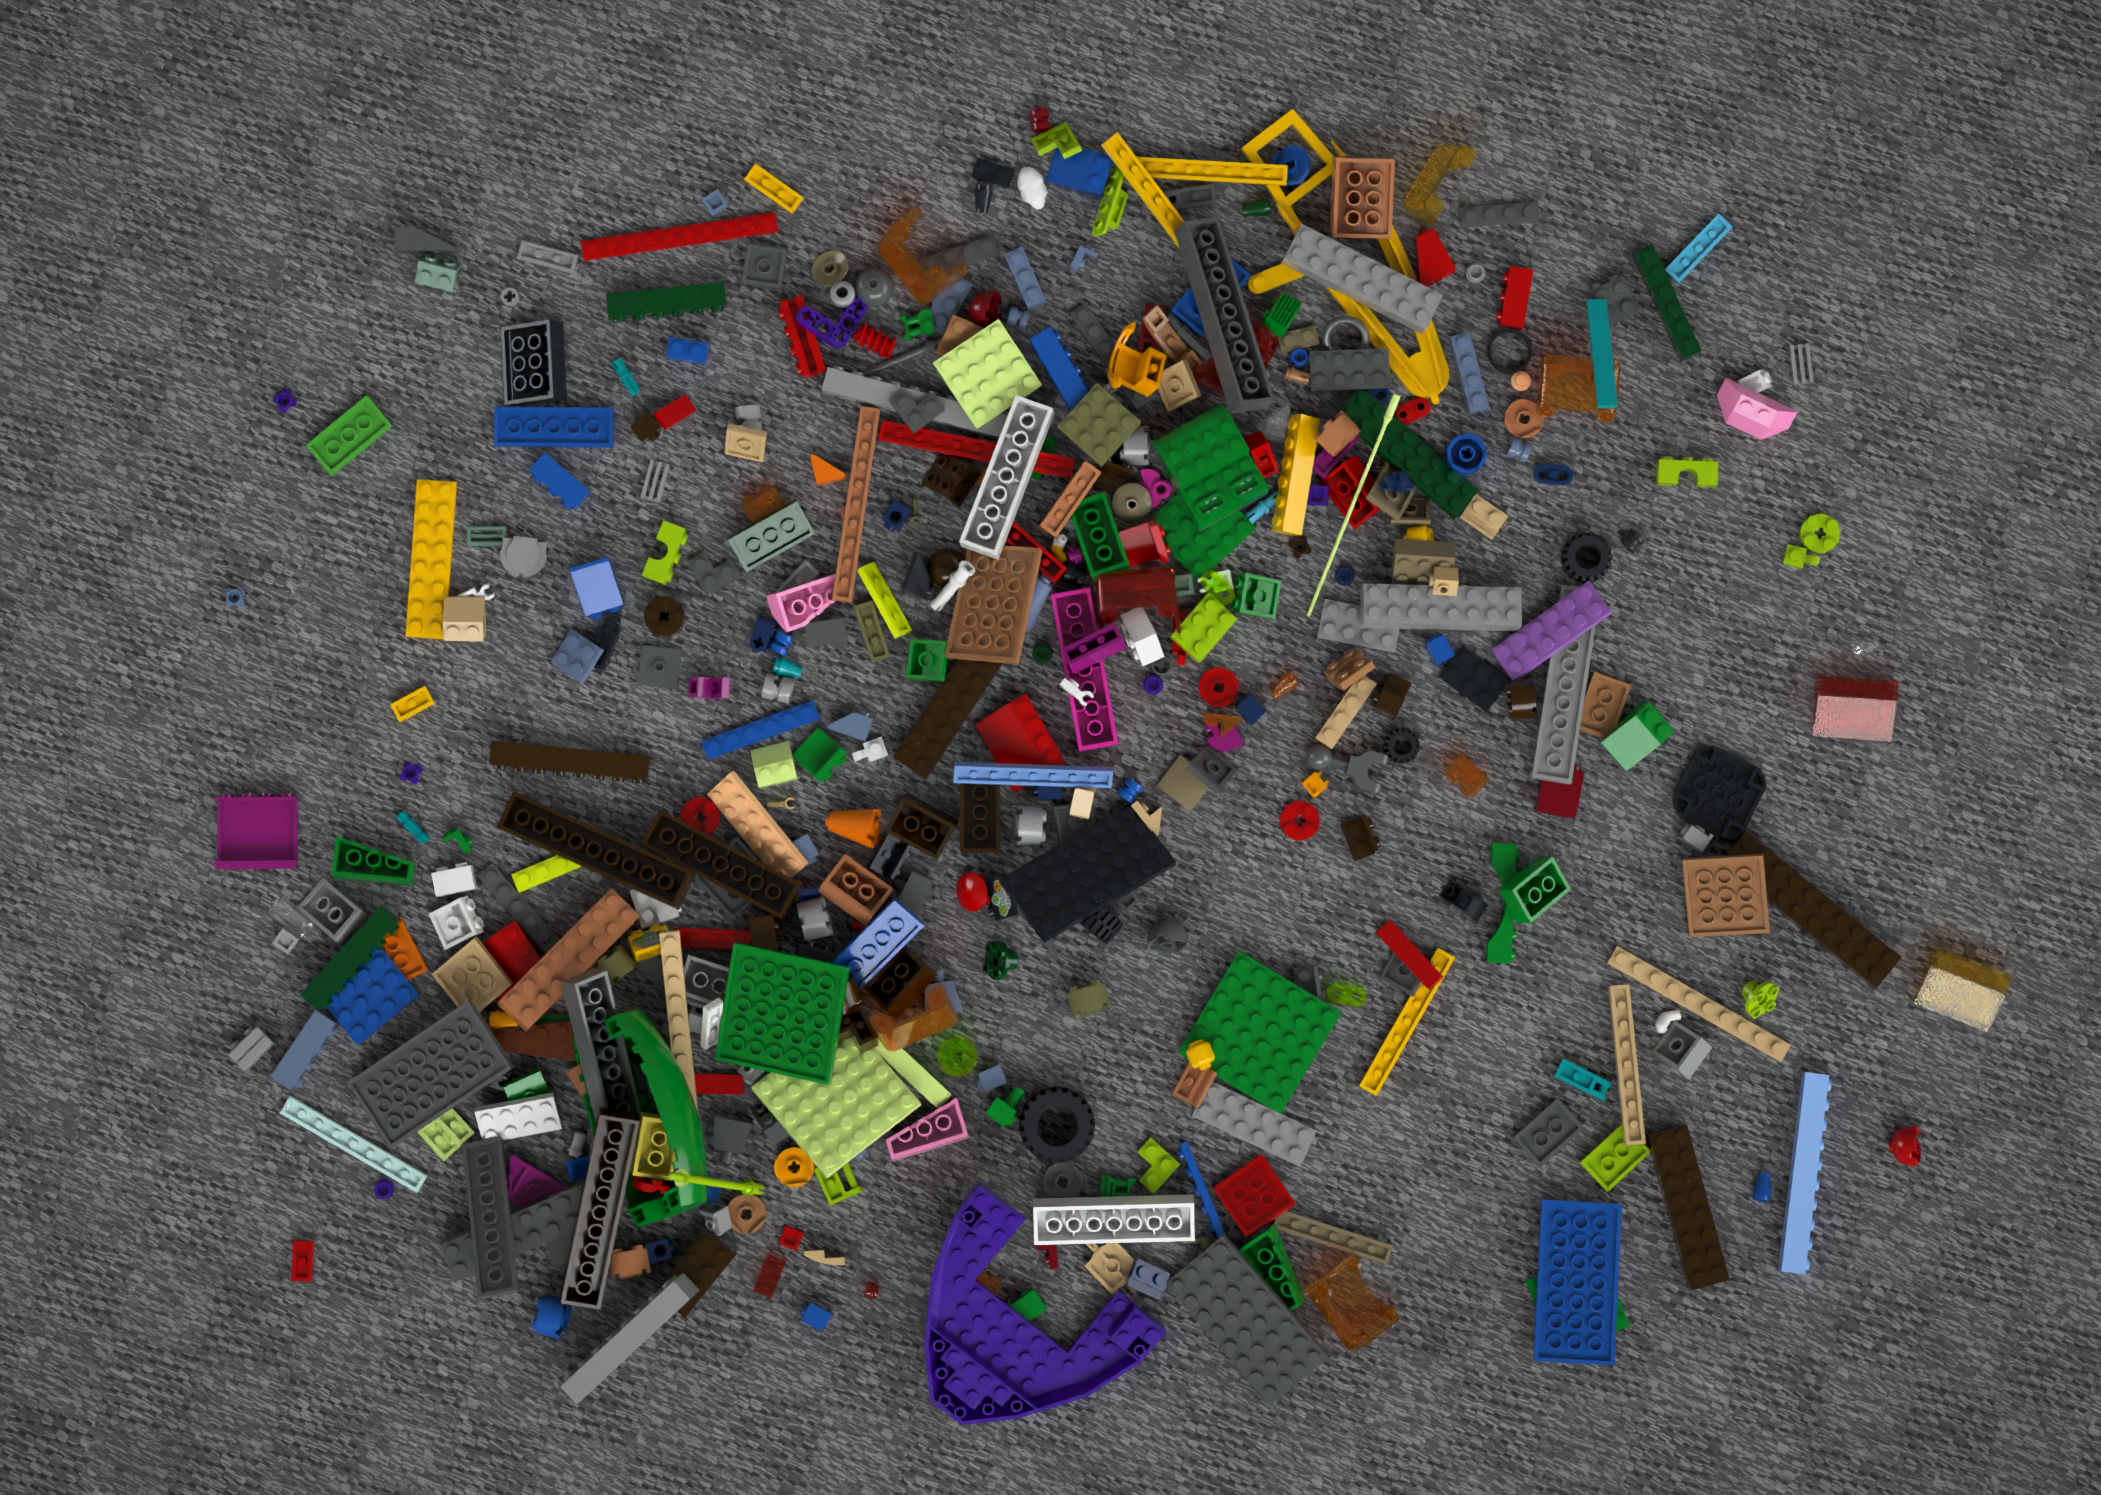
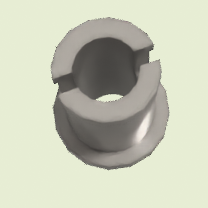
M574 1132L571 1147L568 1149V1155L580 1158L581 1154L583 1155L582 1149L587 1135Z

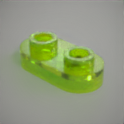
M1206 571L1202 575V587L1219 604L1228 605L1233 601L1235 596L1233 588L1217 572ZM1208 578L1214 579V583L1212 585H1209L1207 583ZM1226 592L1228 598L1223 599L1221 593Z
M1333 984L1327 990V998L1334 1004L1359 1007L1367 999L1366 992L1360 987ZM1335 990L1340 991L1338 998L1333 996ZM1354 993H1358L1360 995V999L1358 1001L1353 1000Z

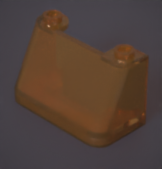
M1546 355L1541 359L1537 374L1536 415L1551 417L1557 412V409L1596 412V417L1602 422L1615 421L1617 408H1597L1592 358ZM1613 360L1618 401L1620 363Z
M945 986L936 988L928 994L929 1010L897 1024L894 1019L891 1020L888 1015L883 1013L869 1018L872 1028L886 1050L891 1052L900 1050L956 1024L957 1013Z
M1354 1253L1347 1256L1306 1287V1292L1343 1345L1352 1352L1370 1344L1400 1319L1393 1306L1387 1304L1381 1306L1361 1278L1359 1273L1362 1271V1262Z

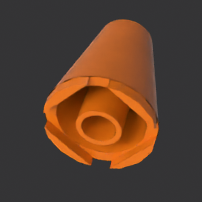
M877 808L832 811L830 815L826 816L825 825L833 833L866 847L874 848L880 837L882 825L879 826L878 820L882 818V812Z

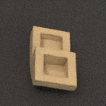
M825 1249L804 1251V1255L814 1261L829 1265H846L845 1256L825 1257Z

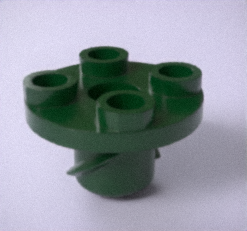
M994 940L986 944L983 971L988 973L989 977L993 980H1002L1007 975L1008 970H1015L1019 964L1018 954L1014 950L1008 949L1007 945L1001 940Z

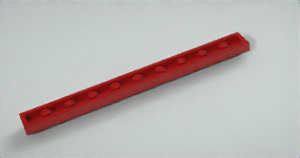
M773 212L581 241L583 261L779 232L776 213Z
M883 420L878 440L882 442L990 463L997 445L994 442L923 428L913 434L907 425ZM1040 452L1032 472L1071 479L1075 459Z

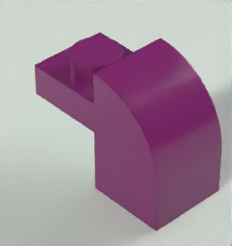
M689 677L688 697L724 700L728 698L730 693V678Z
M1213 715L1205 718L1206 723L1203 724L1208 735L1212 734L1213 736L1206 741L1214 750L1229 752L1244 745L1236 726L1221 733Z

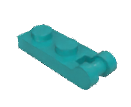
M1565 1059L1561 1060L1554 1074V1077L1601 1101L1605 1100V1094L1613 1084ZM1596 1082L1601 1084L1598 1091L1593 1089Z

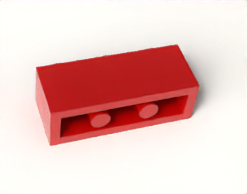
M1510 266L1508 271H1504L1503 282L1506 283L1505 290H1501L1499 302H1503L1502 309H1498L1496 321H1499V327L1523 330L1534 270Z

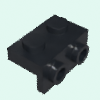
M886 832L867 867L890 880H894L901 871L902 863L909 857L912 846Z

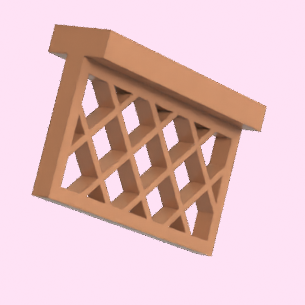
M1084 461L1037 530L1057 537L1101 472L1087 461Z

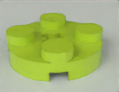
M1815 514L1808 517L1800 528V539L1803 545L1813 553L1822 554L1832 550L1840 538L1838 522L1826 514ZM1819 527L1825 533V536H1822L1821 539H1818V535L1815 534Z

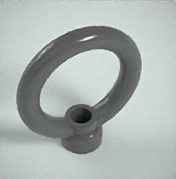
M1336 317L1324 328L1322 342L1326 351L1335 350L1331 345L1330 335L1332 330L1340 324L1354 325L1360 331L1362 340L1356 350L1373 349L1369 346V332L1366 326L1355 317Z

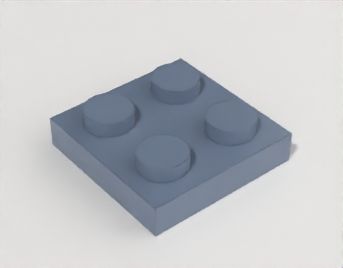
M571 629L550 663L580 683H584L604 650Z

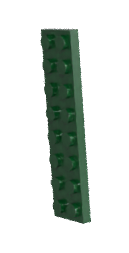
M1357 389L1338 413L1341 410L1346 413L1361 430L1357 436L1373 449L1383 426V415L1385 416L1387 409L1364 389ZM1393 415V420L1388 423L1376 452L1398 472L1406 471L1412 484L1454 520L1477 494L1479 489L1463 475L1452 471L1439 454Z

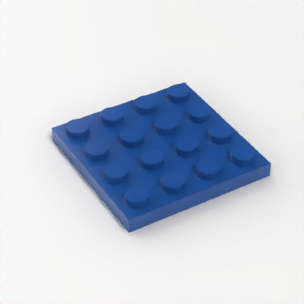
M383 948L374 951L372 954L373 959L366 966L363 964L358 969L360 971L358 976L354 980L349 979L345 984L347 986L340 995L336 994L332 998L333 1003L328 1008L357 1046L420 995Z

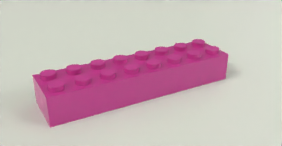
M1090 588L1051 594L1065 679H1073L1080 685L1078 687L1080 691H1090L1094 695L1093 698L1088 695L1083 697V701L1087 703L1085 707L1080 704L1078 699L1068 693L1079 752L1117 746L1118 739L1103 660L1073 674L1061 650L1098 631Z

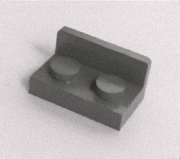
M1317 965L1293 968L1294 983L1319 999L1325 1000L1324 988H1320V980H1323L1321 968L1318 969Z

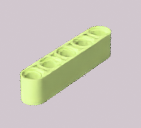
M882 1029L877 1032L878 1046L874 1047L877 1053L937 1109L943 1106L951 1098L952 1094Z

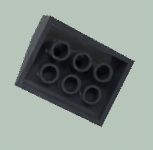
M549 319L501 327L505 405L567 401L563 322Z

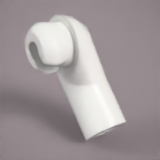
M1680 1010L1661 1013L1655 1022L1657 1032L1665 1033L1670 1021L1680 1020Z

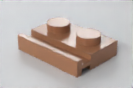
M1189 1062L1172 1095L1199 1108L1217 1073L1208 1068L1202 1071L1199 1068H1192Z

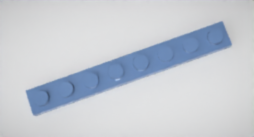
M954 762L953 783L1111 788L1114 771L1113 767Z

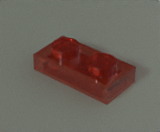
M768 1253L753 1292L772 1299L787 1260Z

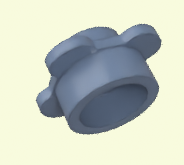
M243 588L226 589L225 605L227 607H243L245 605L243 600L245 590Z

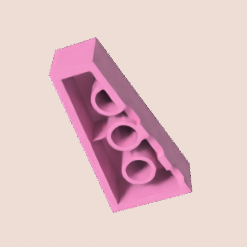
M953 1099L911 1126L886 1139L892 1161L968 1139L969 1136L958 1099Z

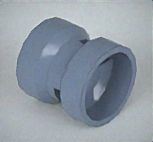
M1012 306L1006 325H1015L1022 330H1026L1031 311H1020L1017 307Z
M1514 437L1507 456L1513 458L1517 455L1519 461L1525 463L1533 445L1530 443L1521 444L1520 439Z

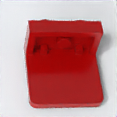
M1155 519L1118 532L1131 568L1160 559L1161 563L1169 562L1168 555L1171 554L1167 543H1163L1162 539L1165 533L1162 525H1158Z

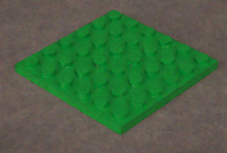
M735 942L715 1060L821 1084H831L850 966Z
M1239 950L1179 1049L1178 1054L1188 1059L1186 1050L1189 1048V1044L1202 1039L1204 1042H1209L1215 1059L1210 1063L1211 1067L1208 1069L1216 1072L1218 1078L1281 1114L1342 1014V1011Z

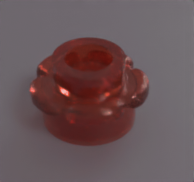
M876 1282L867 1283L864 1297L869 1298V1301L872 1298H877L879 1287L876 1286Z

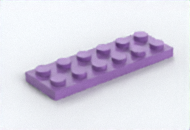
M1587 581L1491 650L1513 681L1518 680L1608 617L1612 612L1590 581Z

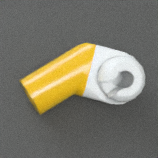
M1064 534L1054 537L1051 545L1052 553L1061 563L1068 560L1063 552L1067 542V537Z

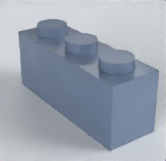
M1023 247L1005 253L1004 259L1026 309L1030 311L1046 304V299Z

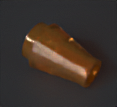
M1289 671L1287 674H1283L1270 692L1278 700L1280 697L1297 689L1296 686L1300 683Z

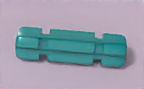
M405 811L400 812L397 819L404 823L403 826L414 837H417L421 844H425L429 840V836L422 832L423 829L412 818H409L410 816Z

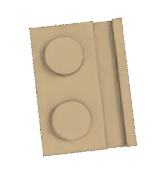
M1476 494L1459 518L1492 540L1508 518V515Z

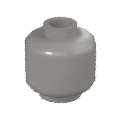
M838 281L832 285L830 298L835 306L846 308L855 299L854 287L849 282Z

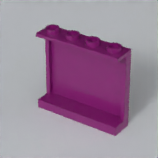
M223 793L221 797H215V800L218 801L217 861H215V869H298V797L293 796V793H281V797H273V793H261V797H253V793H241V797H233L231 793Z

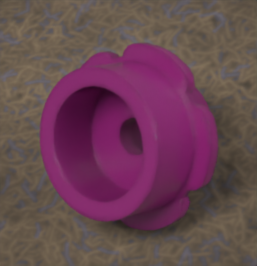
M1069 546L1066 552L1068 562L1077 565V562L1082 561L1081 552L1077 546Z

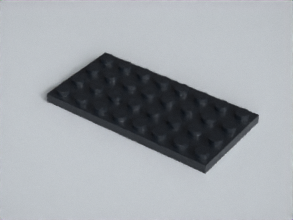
M1129 803L999 879L1002 888L1043 943L1176 866L1175 859L1155 833L1148 828L1131 807L1132 804Z

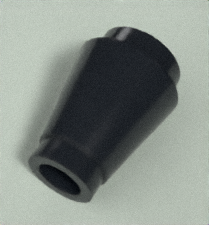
M976 184V189H974L976 212L988 213L993 194L992 185Z

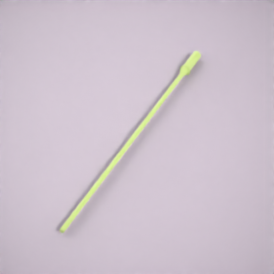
M1393 393L1385 416L1383 415V426L1306 614L1309 617L1388 423L1393 420L1392 417L1401 397Z

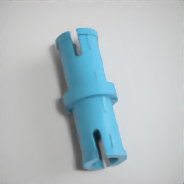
M1275 490L1263 501H1258V505L1244 514L1245 517L1249 518L1253 524L1265 513H1270V509L1275 506V499L1273 498L1277 496L1278 492Z

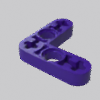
M858 297L855 298L845 308L836 325L810 307L801 308L796 314V321L830 346L841 348L853 334L867 310V305ZM859 303L860 309L854 315L851 314L855 309V305ZM808 313L809 319L806 321L803 320L804 316L802 314ZM816 318L817 321H815V322L813 323V326H811L810 324H811V323L813 322V320ZM844 318H849L852 321L851 328L844 326ZM818 323L826 325L827 330L825 333L818 330ZM841 331L845 332L840 337L841 341L837 343L835 336L839 335Z

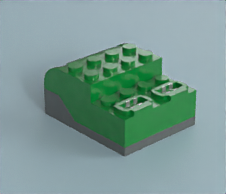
M1222 403L1191 420H1188L1187 417L1181 419L1180 426L1151 440V450L1198 532L1268 495L1269 487L1250 456L1249 447Z

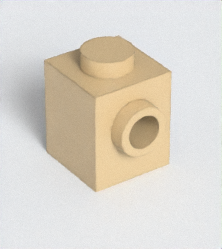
M1434 566L1433 574L1429 575V586H1432V595H1457L1459 583L1458 568Z

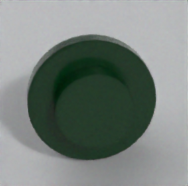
M1046 644L1036 645L1032 651L1033 659L1041 664L1047 663L1052 657L1051 648Z

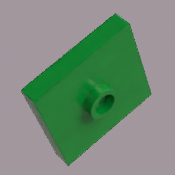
M539 1068L502 1084L509 1101L551 1093Z

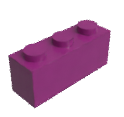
M1113 623L1061 650L1072 673L1075 674L1127 647L1116 624Z

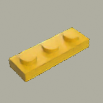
M756 163L744 178V181L791 214L795 212L804 199Z

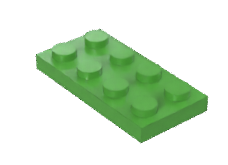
M366 395L306 444V446L326 471L333 476L393 426Z

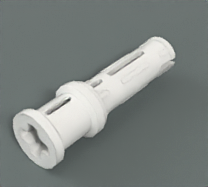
M961 561L956 572L951 573L949 582L930 603L935 611H941L956 590L963 587L968 577L975 573V568L967 561Z

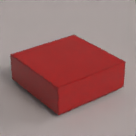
M785 1225L778 1244L797 1251L804 1232Z

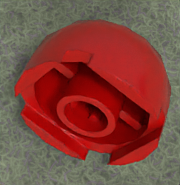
M1908 1126L1899 1129L1894 1134L1893 1140L1889 1141V1151L1894 1153L1895 1159L1902 1165L1919 1166L1921 1144L1919 1145V1139L1916 1138V1135H1920L1918 1126Z

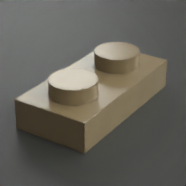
M1315 325L1286 332L1283 338L1277 336L1281 354L1320 345Z

